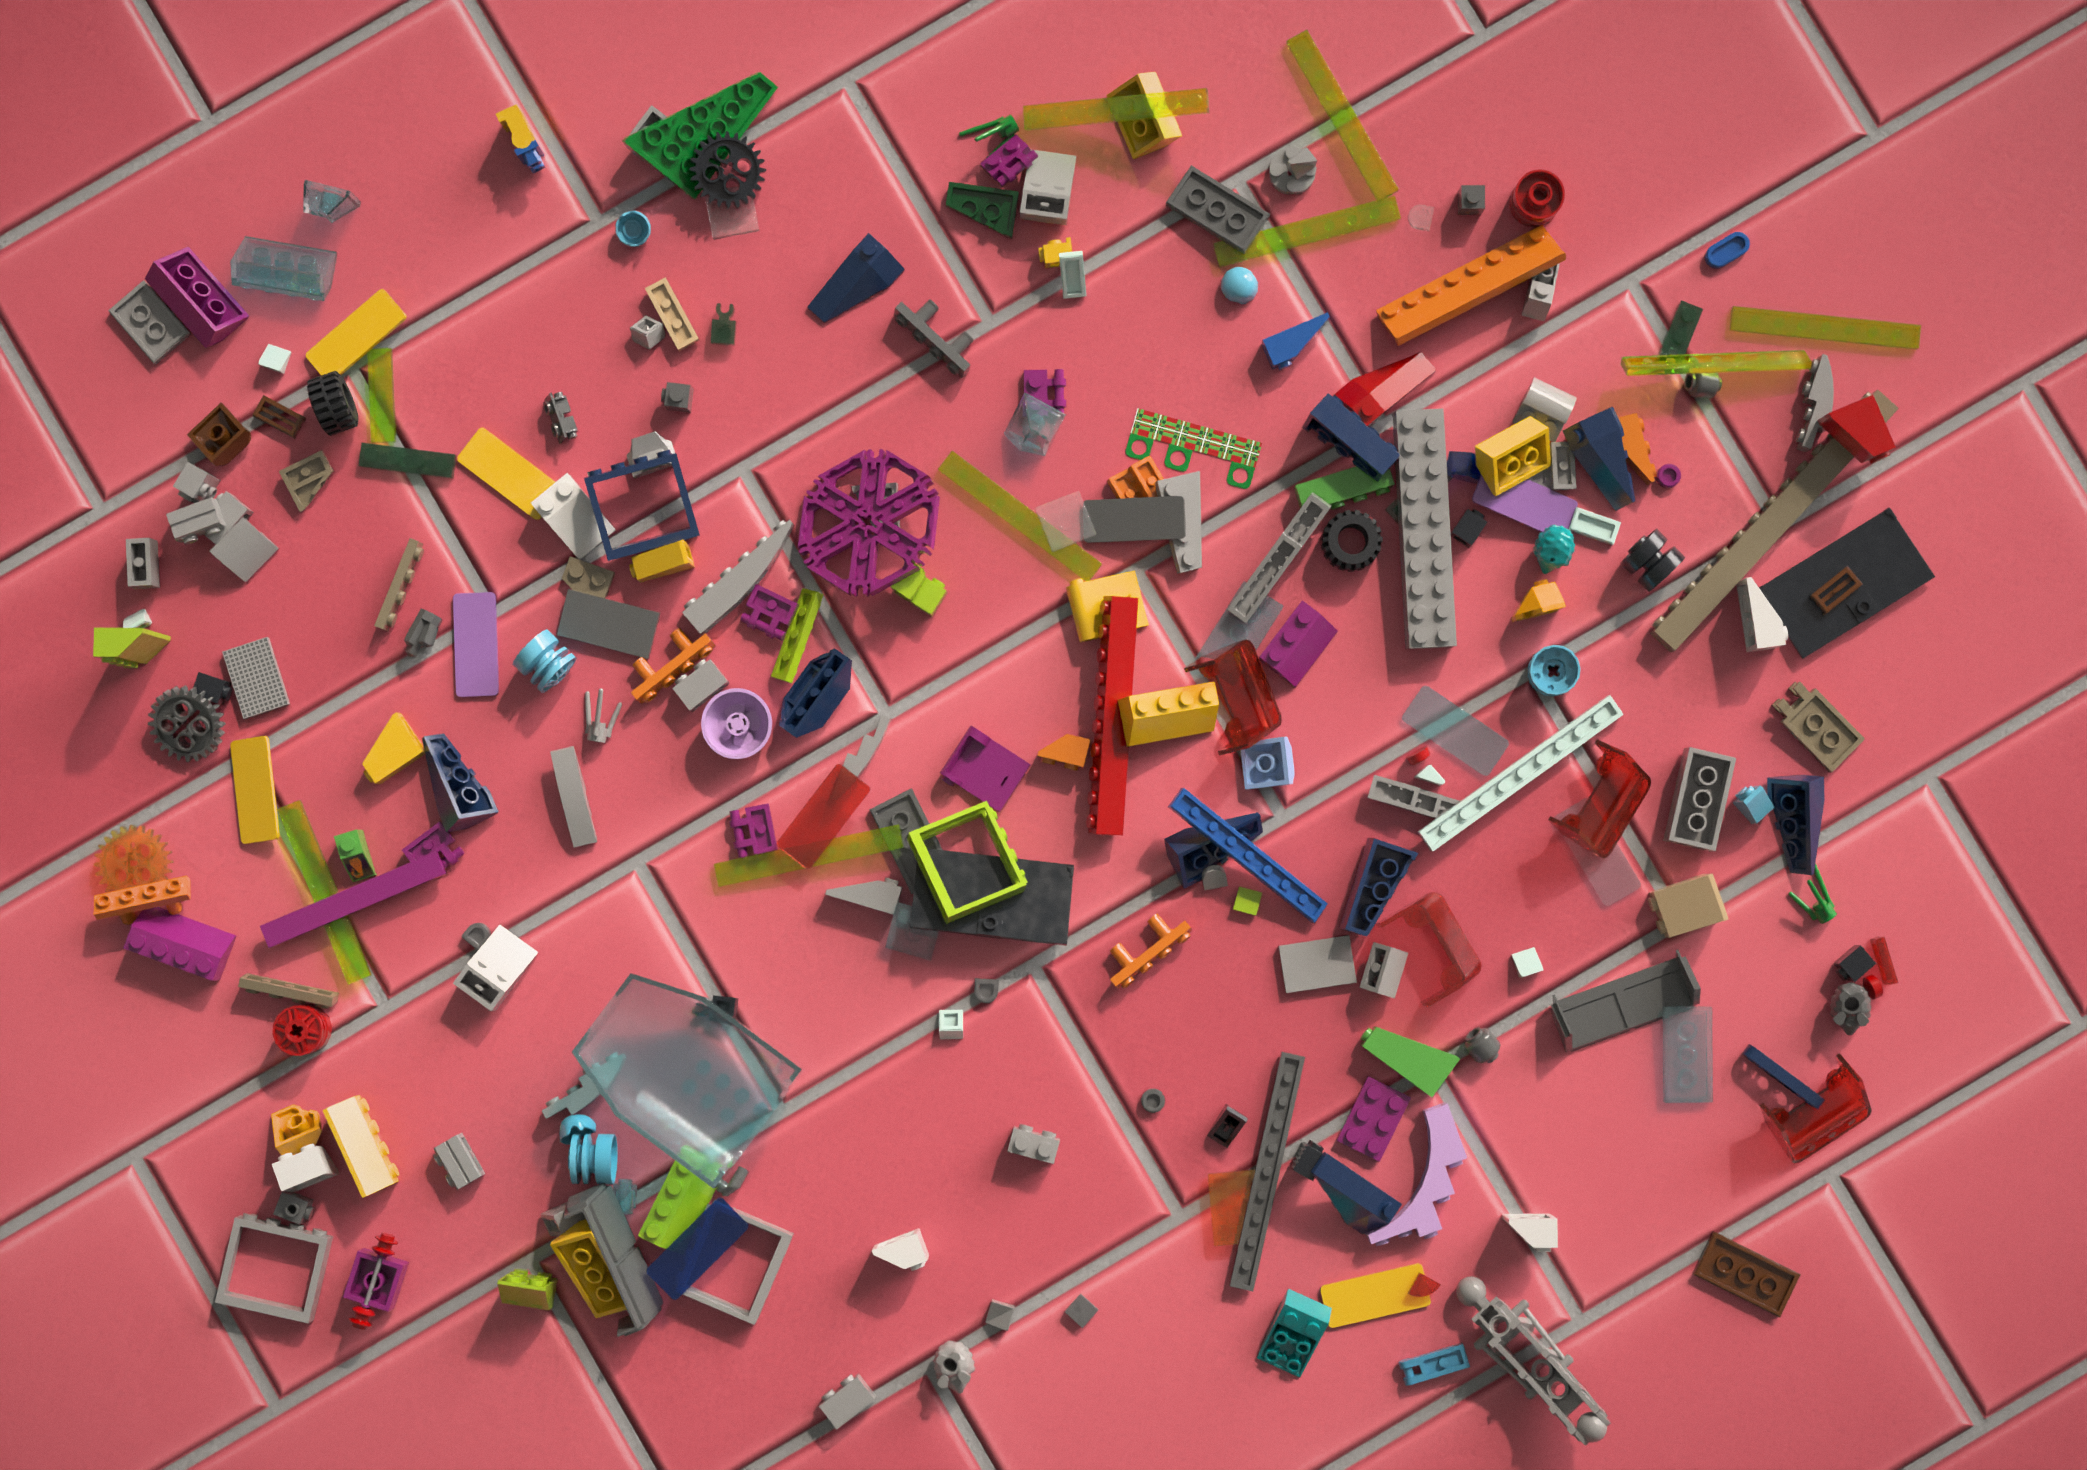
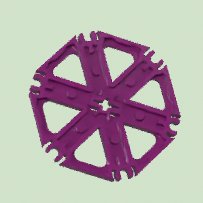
M868 449L867 452L863 450L818 475L817 477L824 480L823 483L814 479L813 482L818 486V490L815 492L806 491L813 499L804 496L798 541L799 553L802 556L810 554V557L803 561L808 569L851 596L852 594L855 597L858 596L860 588H863V594L866 597H869L870 594L874 596L921 570L919 567L914 566V563L916 562L918 565L924 566L925 564L920 560V556L923 553L929 556L932 555L931 551L925 546L931 547L934 550L940 501L939 493L935 488L927 491L928 487L934 484L927 474L888 450L885 452L883 449H880L879 456L874 458V452ZM861 468L859 498L856 501L837 489L835 484L839 478L855 469ZM897 468L913 478L914 483L884 499L887 473L890 469ZM920 508H926L928 511L926 533L920 539L893 524ZM818 509H825L844 521L815 538L812 537L814 514ZM861 517L865 520H871L873 524L876 526V528L872 525L866 526ZM879 544L904 559V566L884 579H877L875 575ZM853 546L848 579H842L827 570L826 562L830 558Z

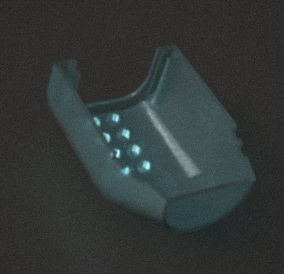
M630 973L572 1051V1054L598 1088L599 1093L607 1101L615 1116L713 1189L723 1181L804 1070L709 998Z

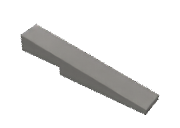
M1311 493L1227 609L1243 622H1248L1331 508L1329 503L1315 493Z

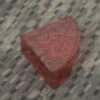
M1418 1272L1408 1294L1416 1297L1428 1296L1434 1293L1441 1284Z

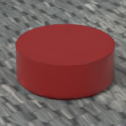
M1425 746L1409 754L1406 759L1413 766L1427 759L1431 753L1428 747Z
M1871 974L1863 978V986L1871 999L1874 1000L1883 995L1882 985L1875 975Z

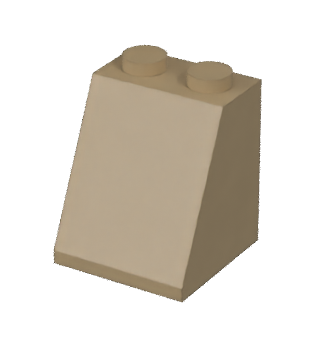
M1701 874L1649 892L1651 897L1648 898L1649 906L1652 912L1656 911L1659 919L1656 921L1660 934H1664L1665 937L1670 938L1729 919L1713 874Z

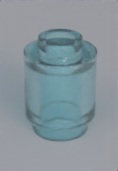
M618 1179V1183L613 1184V1191L624 1214H633L634 1208H636L637 1184H633L632 1179Z

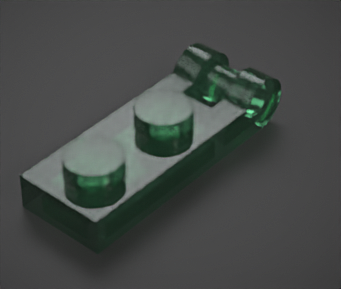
M1682 300L1679 302L1658 354L1657 362L1662 364L1666 362L1671 364L1672 368L1680 369L1702 314V308ZM1670 348L1677 351L1676 356L1668 353Z

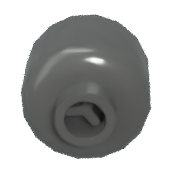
M1695 367L1691 372L1687 373L1684 385L1691 397L1711 399L1720 391L1722 379L1715 369Z
M1477 1027L1467 1034L1465 1049L1476 1062L1491 1063L1498 1057L1501 1045L1489 1029Z

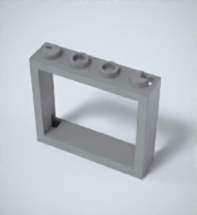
M715 1200L712 1205L707 1204L702 1217L706 1218L703 1227L698 1226L693 1236L696 1243L694 1248H689L683 1261L687 1264L684 1271L679 1270L674 1284L678 1286L675 1291L755 1325L794 1233ZM718 1211L781 1237L750 1311L688 1285Z
M243 1213V1215L235 1217L215 1303L304 1323L312 1322L316 1314L333 1236L327 1235V1231L313 1228V1231L305 1230L304 1225L290 1223L289 1226L280 1224L281 1220L275 1218H267L266 1221L257 1219L258 1215ZM243 1227L319 1244L304 1308L228 1291Z

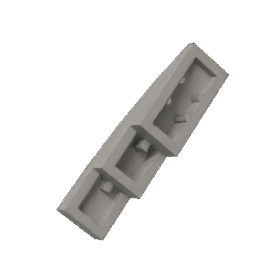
M884 715L881 716L874 737L864 735L857 756L847 753L831 798L838 800L863 773L880 747L892 721L891 718Z
M571 746L551 751L555 777L573 846L578 847L597 842V835L591 818L592 813L575 748Z
M1377 775L1373 777L1368 794L1370 799L1434 819L1460 802L1456 799Z

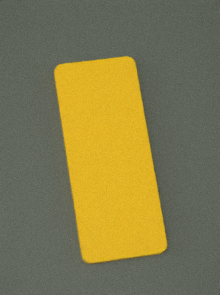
M380 289L306 353V358L321 375L332 371H337L342 375L403 323L407 316L384 289Z
M485 428L478 429L458 455V462L535 520L541 519L542 516L533 507L531 502L552 486L555 481Z
M259 736L232 741L230 748L241 842L249 844L276 840L279 838L280 833L269 739L267 736Z
M1419 1263L1325 1284L1320 1288L1323 1304L1332 1308L1328 1324L1331 1328L1429 1306L1431 1303L1423 1266Z

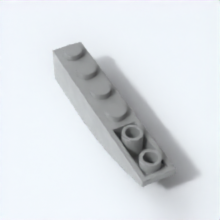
M790 519L787 522L783 520L773 529L775 532L770 537L764 536L755 544L757 548L751 553L745 552L737 560L739 563L733 569L731 567L725 569L720 574L721 579L717 583L711 582L702 590V596L697 600L692 598L684 605L685 610L682 613L701 635L706 634L733 611L769 571L794 528V524Z

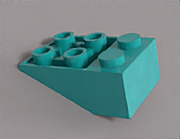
M1288 1289L1273 1318L1257 1359L1297 1377H1301L1329 1324L1332 1308Z

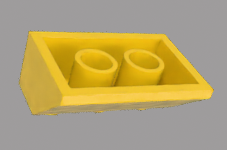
M1156 72L1137 74L1106 95L1133 159L1164 148L1182 137Z
M1531 416L1475 446L1476 466L1494 496H1498L1551 466L1549 428Z

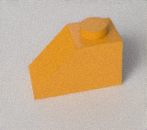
M1548 579L1534 582V587L1528 589L1511 617L1512 622L1558 612L1565 608V602L1556 583H1548Z
M290 1105L271 1114L275 1147L281 1155L287 1153L295 1155L300 1153V1148L304 1146L316 1145L322 1132L320 1115L317 1111L311 1109L306 1111L301 1109L300 1106Z

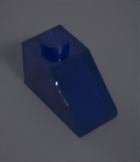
M1449 451L1447 475L1461 481L1478 484L1481 473L1476 466L1475 454L1472 452Z

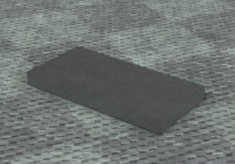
M1192 165L1166 202L1167 207L1243 254L1246 253L1270 217L1268 212Z
M568 589L557 635L649 659L660 612Z
M911 788L869 810L911 894H913L917 860L910 848L907 837L909 832L930 823ZM936 836L923 841L928 849L943 850Z

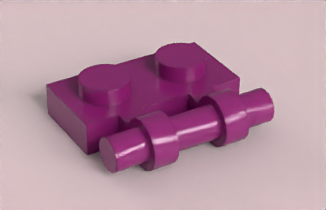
M1016 134L980 164L1003 187L1007 182L1011 183L1014 181L1016 175L1024 168L1028 169L1033 165L1032 162L1038 158V155Z
M1063 369L1054 370V379H1047V370H1024V418H1048V408H1055V417H1064V408H1066L1064 387H1066V379L1064 378ZM1047 388H1055L1054 400H1048Z
M756 584L746 606L754 610L751 615L744 612L740 621L746 623L747 627L753 630L758 629L765 632L767 637L772 639L775 637L782 641L785 638L786 632L780 630L779 625L782 622L790 626L799 604ZM762 613L773 618L770 624L760 620Z
M769 803L745 808L746 818L740 819L739 810L729 811L731 817L729 824L730 828H733L735 842H733L734 849H737L739 858L748 856L746 849L748 846H753L754 855L778 850ZM744 825L749 826L751 836L749 839H744L742 829Z
M441 821L402 849L410 862L434 852H442L445 856L441 859L444 869L449 865H455L459 862L458 859L465 854L460 846L454 851L450 850L448 846L456 840L450 832H446Z

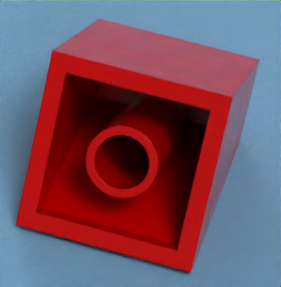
M1874 395L1832 411L1817 420L1819 425L1860 463L1869 461L1870 464L1881 461L1890 456L1889 451L1896 448Z

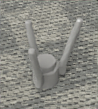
M600 688L598 691L595 722L592 721V723L590 693L586 691L585 733L588 734L587 740L605 743L606 737H611L612 729L619 715L622 703L619 702L606 728V723L600 722L603 689Z

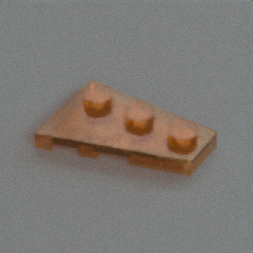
M1255 1169L1207 1173L1214 1246L1238 1244Z

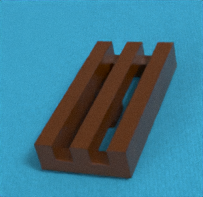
M263 395L252 414L257 419L294 439L297 436L296 433L302 427L301 424L306 420L302 415ZM267 402L297 418L296 423L265 407V403ZM261 410L292 426V430L290 431L260 415Z
M1847 566L1809 597L1816 602L1817 607H1820L1825 615L1859 588L1862 582ZM1847 573L1849 577L1822 599L1818 597L1824 590ZM1851 581L1855 583L1830 605L1826 606L1824 604Z

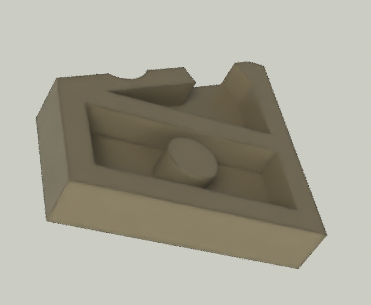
M323 450L279 471L300 512L308 507L334 472Z
M570 556L562 579L572 590L606 598L615 572Z

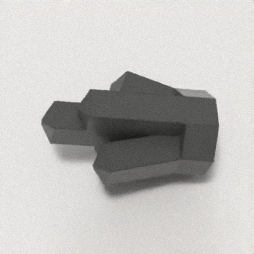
M422 608L404 639L408 645L405 652L409 657H416L422 646L431 647L434 645L438 628L443 621L437 615Z

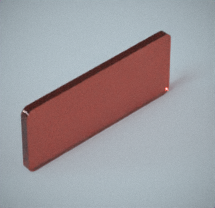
M837 764L779 838L777 846L805 869H810L869 794L870 786L845 766Z

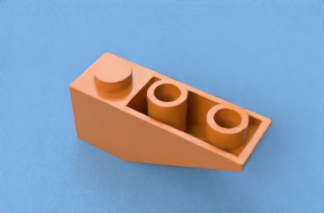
M1637 413L1618 417L1624 431L1622 442L1624 450H1627L1628 454L1626 463L1646 485H1650L1655 482L1654 478L1657 476L1654 464H1650L1648 455L1651 454L1648 441H1644L1642 432L1645 431L1643 420L1638 418Z

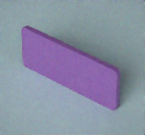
M1482 475L1472 497L1474 503L1540 532H1544L1545 528L1553 524L1562 525L1569 529L1574 511L1578 506L1576 500L1528 479L1498 496H1494Z
M492 592L455 594L453 596L456 694L459 697L496 696L499 693L496 595Z

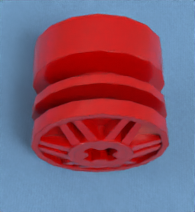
M297 1005L284 1009L277 1016L273 1023L272 1035L275 1044L281 1051L289 1055L302 1056L320 1051L327 1045L331 1037L332 1024L329 1016L323 1009L315 1005ZM302 1026L301 1034L297 1035L295 1031L298 1030V1027Z

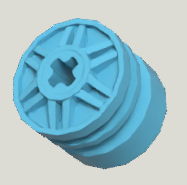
M547 629L535 636L519 652L512 664L524 676L535 671L530 682L533 685L539 683L537 689L541 693L548 691L562 681L577 659L572 653L567 655L568 649L566 647H562L555 652L554 650L559 640Z
M1551 645L1542 648L1533 655L1528 664L1527 675L1530 684L1537 692L1545 696L1554 697L1568 692L1575 686L1580 677L1581 668L1578 658L1570 649L1564 646ZM1556 666L1558 668L1556 671L1558 676L1553 675L1549 677L1547 667L1552 668Z
M574 1133L568 1152V1169L570 1171L571 1183L579 1184L582 1177L583 1183L589 1184L592 1173H595L597 1184H614L618 1162L616 1135L598 1134L596 1144H593L590 1134H585L582 1141L581 1134Z

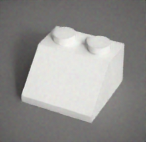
M314 1144L300 1148L301 1152L292 1155V1153L282 1155L278 1157V1162L272 1164L281 1191L287 1192L299 1191L339 1174L337 1167L324 1147L315 1146Z
M1502 1214V1219L1526 1243L1532 1246L1533 1249H1537V1252H1551V1248H1558L1557 1218L1553 1215Z
M919 1228L876 1244L872 1249L873 1255L903 1269L910 1267L911 1271L925 1266L929 1257Z

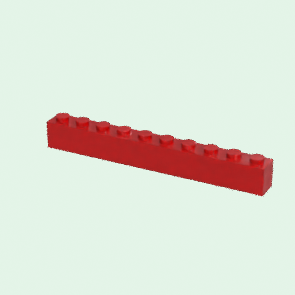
M1103 596L1100 604L1102 624L1098 630L1099 638H1101L1100 648L1097 651L1099 672L1096 673L1095 683L1098 686L1097 695L1094 698L1096 719H1094L1092 724V731L1095 734L1094 743L1091 746L1093 765L1089 771L1091 791L1088 793V804L1090 805V812L1086 818L1088 833L1123 836L1129 746L1127 747L1118 700L1132 696L1138 598Z

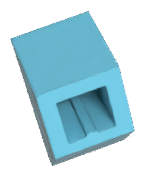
M1761 785L1749 786L1748 788L1745 786L1735 795L1737 799L1733 802L1751 824L1758 823L1774 808Z

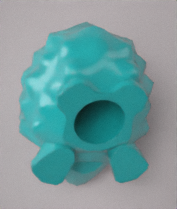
M1553 524L1545 528L1544 532L1539 533L1538 538L1535 540L1533 552L1537 557L1543 574L1569 565V561L1572 559L1575 551L1574 537L1571 530L1562 525Z

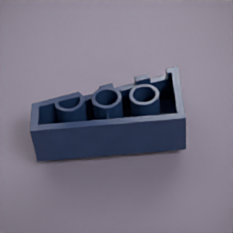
M1328 393L1310 412L1302 428L1307 432L1311 429L1319 435L1317 439L1324 444L1326 442L1332 443L1339 455L1353 458L1352 462L1356 467L1378 482L1399 458L1400 454L1393 444L1386 443L1381 439L1379 433L1374 428L1367 427L1357 413L1346 409L1338 397L1331 396Z

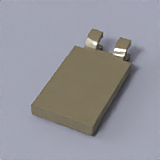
M1794 682L1788 689L1798 699L1790 706L1784 698L1781 700L1778 698L1772 706L1784 716L1780 723L1828 772H1833L1865 738L1816 688L1809 692L1801 682Z

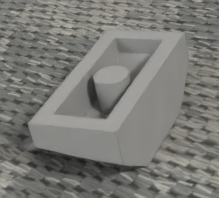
M655 431L631 439L630 452L626 456L630 465L634 464L633 459L647 456L649 460L656 458L657 452L670 449L671 453H674L675 450L672 441L665 440ZM669 462L633 472V478L635 479L671 467L672 463Z

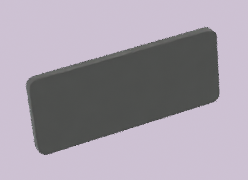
M1182 496L1086 500L1083 502L1084 541L1095 543L1183 539L1186 536L1185 499Z

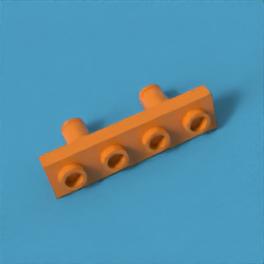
M681 628L676 629L670 634V638L681 653L657 672L651 668L643 657L635 661L632 666L644 682L631 692L632 695L641 704L652 701L657 696L659 690L663 687L671 686L678 675L690 671L694 667V663L700 658L703 659L709 656L713 651L712 649L716 646L714 642L704 634L692 643Z
M186 875L94 895L93 915L97 920L119 916L123 924L130 925L136 920V914L134 913L136 911L165 905L171 915L179 914L182 911L181 902L191 900V881Z
M1155 914L1147 923L1157 934L1159 940L1134 959L1121 943L1115 945L1110 952L1122 967L1121 971L1110 979L1116 988L1119 989L1122 986L1124 989L1134 982L1133 977L1139 972L1144 974L1153 967L1152 962L1158 957L1163 959L1172 952L1171 947L1177 942L1181 945L1191 937L1189 933L1192 931L1188 923L1183 921L1175 929H1170L1159 914Z

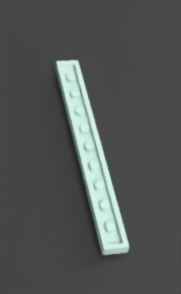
M1611 695L1606 696L1419 830V835L1431 851L1436 850L1624 714Z

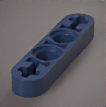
M1748 1044L1742 1052V1055L1816 1110L1825 1101L1819 1094L1754 1046Z

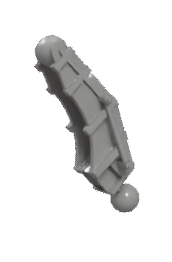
M1470 1276L1460 1280L1456 1289L1457 1297L1463 1305L1475 1306L1479 1312L1472 1318V1321L1485 1332L1473 1343L1474 1347L1479 1351L1483 1349L1495 1362L1527 1390L1525 1391V1396L1528 1399H1532L1539 1394L1550 1407L1548 1409L1551 1413L1557 1416L1567 1427V1431L1585 1446L1589 1442L1594 1443L1603 1439L1607 1432V1426L1611 1424L1607 1418L1608 1415L1567 1369L1574 1362L1573 1358L1568 1354L1566 1356L1562 1354L1544 1328L1529 1311L1527 1300H1521L1511 1309L1498 1297L1489 1302L1486 1298V1286L1479 1278ZM1524 1313L1527 1318H1525V1317H1518V1316H1519L1520 1314ZM1506 1322L1507 1328L1505 1332L1499 1334L1497 1330L1498 1325ZM1534 1327L1545 1338L1552 1349H1548L1533 1333ZM1520 1332L1547 1359L1536 1360L1532 1364L1531 1372L1506 1346ZM1504 1356L1519 1372L1516 1374L1500 1357ZM1543 1366H1548L1549 1374L1541 1377L1540 1369ZM1559 1384H1564L1565 1392L1557 1396L1555 1393L1556 1387ZM1585 1402L1592 1411L1582 1414L1576 1426L1568 1416Z

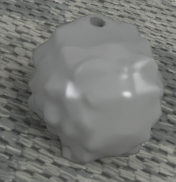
M947 1341L938 1347L935 1353L936 1357L933 1360L934 1370L939 1379L937 1385L945 1389L949 1386L955 1392L961 1394L971 1379L970 1375L976 1369L974 1366L975 1361L972 1359L973 1355L968 1347L964 1346L962 1342Z

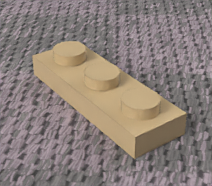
M666 277L645 288L678 351L700 341Z

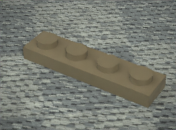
M411 538L409 539L374 626L388 631L390 627L392 628L397 620V614L395 613L398 606L404 603L406 598V592L404 591L407 584H410L415 576L413 569L416 561L419 562L423 556V543Z
M249 973L240 977L238 987L245 988V991L248 993H269V997L292 998L293 1002L301 1004L311 1002L315 1003L316 1007L324 1009L336 1004L339 997L338 992Z

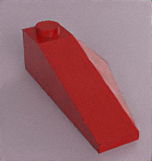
M1420 352L1352 379L1337 391L1334 396L1338 397L1343 402V406L1350 412L1357 413L1362 422L1369 427L1434 373L1436 369Z

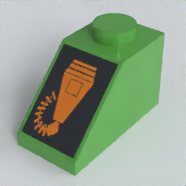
M356 829L334 836L340 859L352 882L376 875L363 830Z

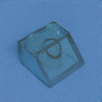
M897 902L885 948L931 961L940 931L910 928L912 906Z

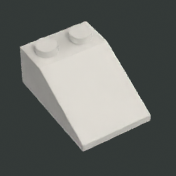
M568 473L531 502L533 507L579 560L602 542L590 498ZM602 514L607 534L610 536L616 529Z
M1752 577L1739 581L1736 586L1746 651L1754 652L1775 649L1786 645L1785 641L1788 640L1787 628L1783 626L1781 618Z

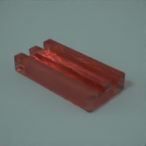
M1885 937L1871 938L1870 943L1883 984L1892 985L1898 983Z

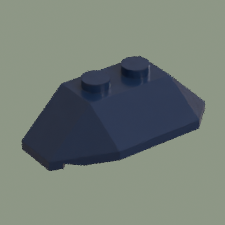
M835 648L830 650L829 653L822 654L811 660L783 698L779 726L796 738L822 728L850 690L852 660Z

